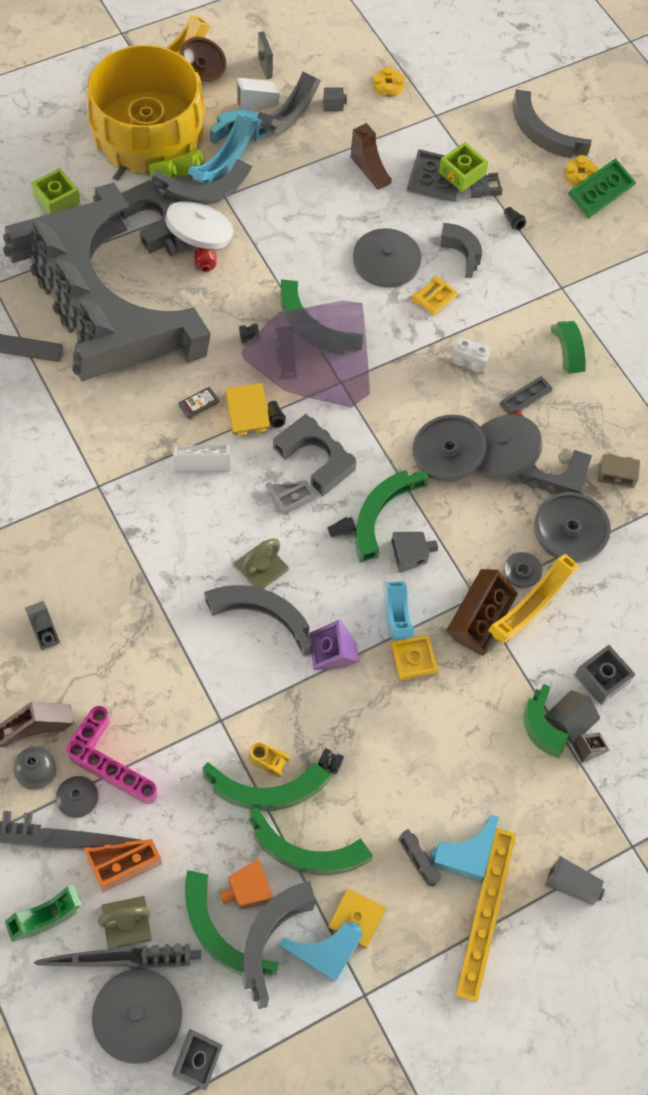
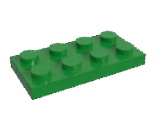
M615 158L571 189L568 195L589 219L634 187L636 182Z

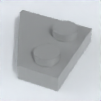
M286 481L283 484L267 482L265 484L266 489L283 515L316 499V494L307 481Z

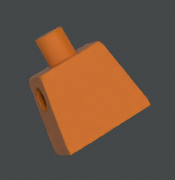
M259 859L229 876L228 880L231 888L219 892L223 904L236 900L239 909L264 905L274 898Z

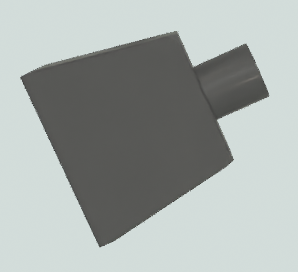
M423 532L392 533L391 542L399 573L427 564L429 553L438 551L437 541L426 542Z

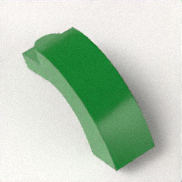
M559 321L557 324L551 325V332L558 337L561 344L563 369L568 374L585 372V349L580 330L575 321Z
M543 684L540 690L536 689L533 699L529 698L525 705L524 725L528 736L540 750L559 759L569 734L553 728L546 721L543 709L551 687Z
M70 885L55 897L39 906L15 912L4 921L11 941L14 942L37 935L68 920L77 913L76 910L82 905L80 896L75 885Z

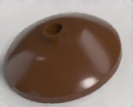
M193 37L184 42L180 49V55L190 62L195 72L199 74L201 81H215L223 75L227 64L226 57L222 49L215 42L204 37Z

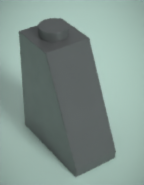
M561 856L552 864L545 883L547 887L590 905H594L598 900L601 901L605 891L602 888L603 880Z

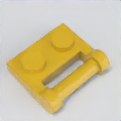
M434 276L430 283L411 296V300L415 304H419L433 316L450 303L458 293L438 276ZM434 287H438L427 298H424V296L428 292H430Z

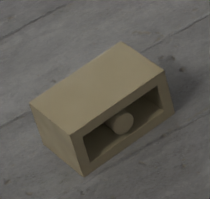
M603 454L599 463L598 482L634 488L639 479L640 460L632 457H619L614 454Z

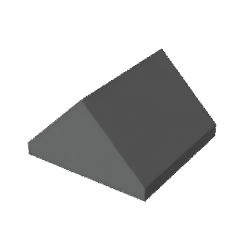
M572 690L544 715L545 719L557 730L569 734L567 740L572 745L578 736L585 734L600 720V716L591 698Z
M189 1029L172 1073L173 1078L207 1090L223 1045Z

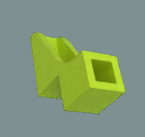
M201 149L192 150L172 159L153 162L149 166L151 180L156 170L172 179L177 176L190 175L188 174L190 167L201 166L205 163Z

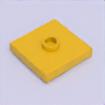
M429 635L390 642L399 681L437 674L439 672Z
M347 888L328 929L337 932L344 922L347 924L350 921L362 927L360 932L364 934L358 944L367 949L386 908Z

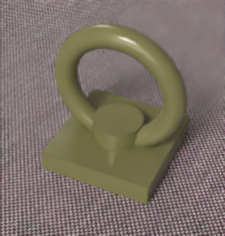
M275 538L261 542L234 562V566L253 587L265 589L289 570V567L277 555L281 545L280 541Z
M145 896L101 905L103 915L99 917L98 925L105 928L108 949L152 941L148 919L151 911L146 906Z

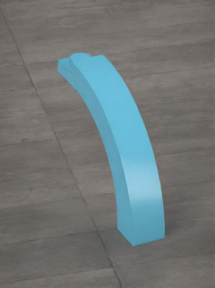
M238 114L230 134L219 151L205 164L190 167L188 174L192 175L194 180L202 184L212 183L224 177L232 169L237 158L240 159L259 121L245 114Z

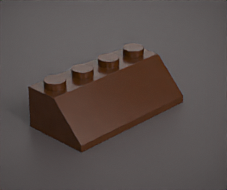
M481 569L446 631L457 643L484 656L494 638L493 634L488 631L489 628L507 615L518 593L499 570Z

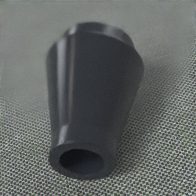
M507 207L504 210V215L512 229L521 230L525 227V216L512 207Z
M270 401L267 404L269 423L273 428H280L285 424L286 416L277 401Z
M347 516L327 527L331 538L334 536L350 535L356 531L353 518H347Z

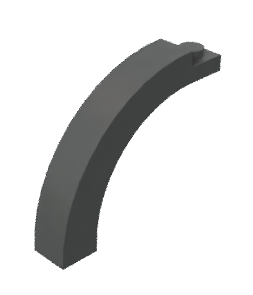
M302 71L294 90L277 111L271 114L259 111L257 118L262 120L260 127L275 134L288 130L308 107L321 80Z
M515 89L513 98L514 117L522 132L533 143L548 152L562 157L571 158L572 154L588 156L592 142L591 139L572 137L553 130L535 113L531 102V91Z
M237 158L232 169L224 177L215 182L202 185L182 183L156 170L150 183L157 189L164 190L163 197L175 202L191 201L206 205L220 201L235 192L249 174L252 166Z
M246 585L223 586L204 592L205 602L212 616L238 609L264 613L279 621L291 633L303 657L311 654L313 643L308 635L309 624L291 603L279 595L262 588Z
M310 881L297 884L279 893L263 907L251 925L243 953L242 979L244 990L251 988V997L253 1002H257L258 1009L267 1008L269 1002L262 970L264 947L273 932L286 920L314 909L316 900Z

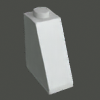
M245 78L236 79L237 104L240 110L253 112L278 105L280 91L279 88L275 87L274 82Z

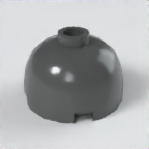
M29 747L17 755L14 760L13 771L16 780L22 787L29 790L41 789L52 782L56 774V764L53 756L47 750L41 747Z

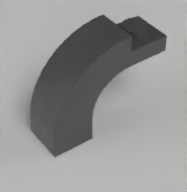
M443 223L440 247L453 248L460 251L466 259L465 277L472 278L473 272L477 271L482 258V247L479 240L471 231L462 226Z

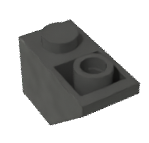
M44 601L25 607L41 650L59 644L60 640Z

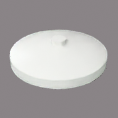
M180 201L173 203L169 206L165 216L167 227L176 237L199 248H223L229 244L233 235L232 225L223 214L212 207L198 202Z

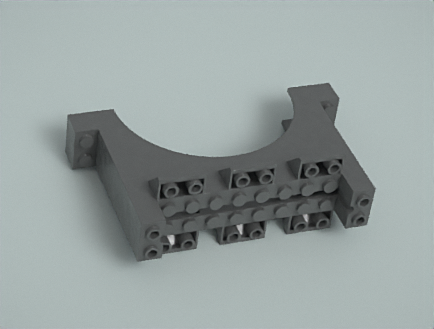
M115 183L95 187L94 202L5 226V234H3L5 242L3 251L5 256L9 257L12 263L31 258V273L33 276H36L39 287L43 288L46 295L53 292V310L55 314L59 315L62 326L66 327L69 333L74 330L76 331L77 343L73 353L74 365H72V370L75 375H78L81 382L179 350L181 356H184L187 362L207 356L211 333L194 307L177 311H161L140 307L114 294L96 275L91 263V258L95 251L111 237L127 231V227L120 218V212L128 210L129 205Z

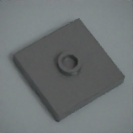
M262 31L258 32V58L266 79H271L273 77V53L265 32Z

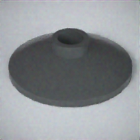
M514 553L506 560L504 565L507 579L518 587H532L542 577V565L530 553Z
M82 776L68 778L59 786L56 793V803L60 811L73 818L89 814L98 802V790L95 784L90 779ZM74 792H80L79 797L74 798L72 796Z

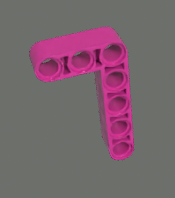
M93 707L66 747L70 761L145 804L153 803L158 796L154 782L94 749L96 743L108 727L110 718L105 707ZM98 715L105 716L100 721L95 720V717ZM86 732H93L90 738L83 737ZM75 749L82 750L79 755H72ZM97 758L100 760L97 765L89 764L92 759ZM112 768L117 769V773H116V774H114V775H108V774H107V771H108L109 769H112ZM132 778L135 780L134 784L130 786L124 784L127 779ZM147 788L153 790L152 794L149 796H145L142 794V792Z

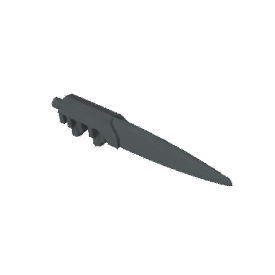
M3 811L2 821H0V843L51 848L103 847L104 845H118L141 840L84 831L52 828L41 829V825L32 824L33 813L24 812L23 823L10 822L12 811Z
M176 943L173 947L165 944V947L160 948L158 945H153L151 948H148L147 945H143V947L128 945V948L96 950L36 960L33 963L38 966L58 967L128 966L130 969L190 966V960L201 959V950L190 951L189 944L181 946L180 943Z

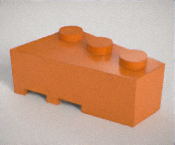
M152 839L125 842V844L118 845L110 844L96 848H84L103 893L162 865L161 857Z

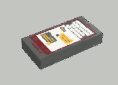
M209 386L180 401L178 405L189 419L218 404L219 399Z

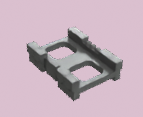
M498 172L488 173V175L486 174L477 182L481 183V189H474L472 185L470 186L472 198H481L482 195L490 194L492 196L502 195L503 189L499 181ZM496 180L498 187H489L488 181Z

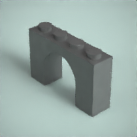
M150 180L121 193L128 203L129 209L120 212L124 219L144 210L155 211L162 216L159 222L140 231L141 243L149 254L165 247V239L175 237L165 222V216L169 208L168 201L165 197L161 196L159 189L154 187Z
M304 414L273 438V449L286 460L304 446L313 445L322 448L328 454L329 460L311 475L310 484L324 496L355 471L357 461L351 453L348 454L343 449V446L338 441L332 439L329 432L325 429L323 430L314 418Z
M574 450L568 469L559 475L545 474L534 464L526 472L508 479L527 484L532 488L546 490L551 494L562 492L581 494L592 455Z

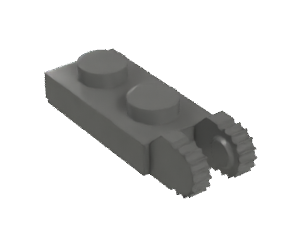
M409 829L403 831L398 839L427 886H435L441 879L437 867L431 866L428 854L422 851L418 845L419 840L417 836L411 833Z

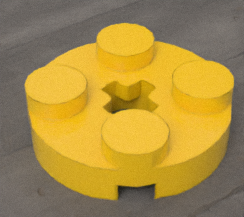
M385 67L373 77V88L381 96L392 95V97L401 94L404 89L405 77L400 72L393 70L392 67Z
M580 155L567 163L565 178L570 184L577 186L597 172L599 168L591 160Z

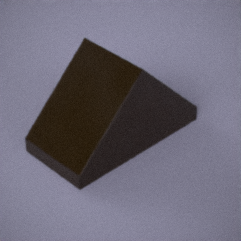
M600 732L581 734L572 745L582 763L609 751Z

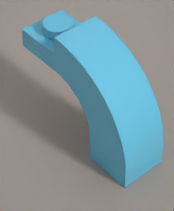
M231 110L217 116V124L213 125L210 129V141L216 144L230 134L238 114H245L259 121L252 136L254 140H259L268 133V130L260 127L262 120L257 118V113L248 110Z
M404 581L385 582L386 612L391 639L404 640L414 636V628L409 619L407 586Z

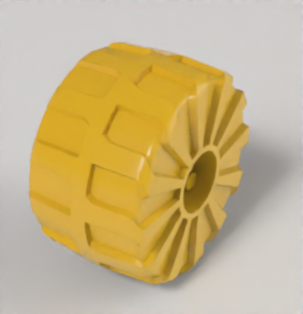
M133 45L106 55L90 72L88 90L86 92L88 122L97 150H102L112 165L130 168L132 173L146 174L153 162L172 159L195 150L196 146L202 142L205 121L202 84L199 74L195 72L190 62L182 55L161 46Z

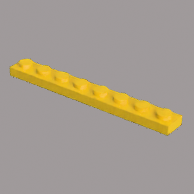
M498 828L495 830L455 997L474 1003L478 1002L516 839L515 833Z

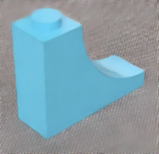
M491 814L484 829L468 841L461 843L439 842L437 848L433 847L431 852L432 866L481 882L485 875L499 817Z
M350 921L349 924L344 922L335 934L324 941L303 944L284 937L279 945L329 978L337 981L364 934L360 932L362 927Z

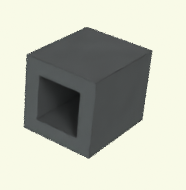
M343 87L324 88V111H343L344 104H347V94H344Z

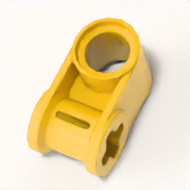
M261 742L253 744L249 754V760L253 765L266 770L276 777L282 776L281 771L285 763L290 760V757L284 752L275 750ZM255 751H261L263 752L264 756L262 758H257L254 756L253 753Z

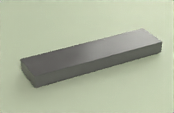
M0 334V353L59 362L63 349L61 343Z

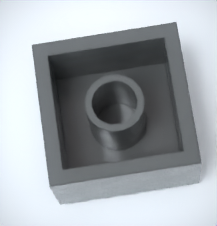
M607 645L579 666L575 673L579 681L601 705L627 686L636 675L610 645Z

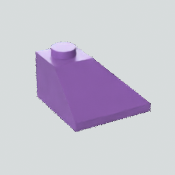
M341 620L310 632V638L313 643L311 646L313 670L345 668L359 662L357 643Z

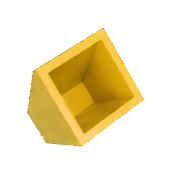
M263 383L226 388L224 397L232 434L245 436L250 431H255L256 434L266 432V429L270 427Z

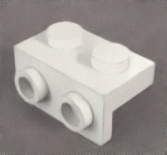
M459 337L453 349L450 362L484 374L492 348Z

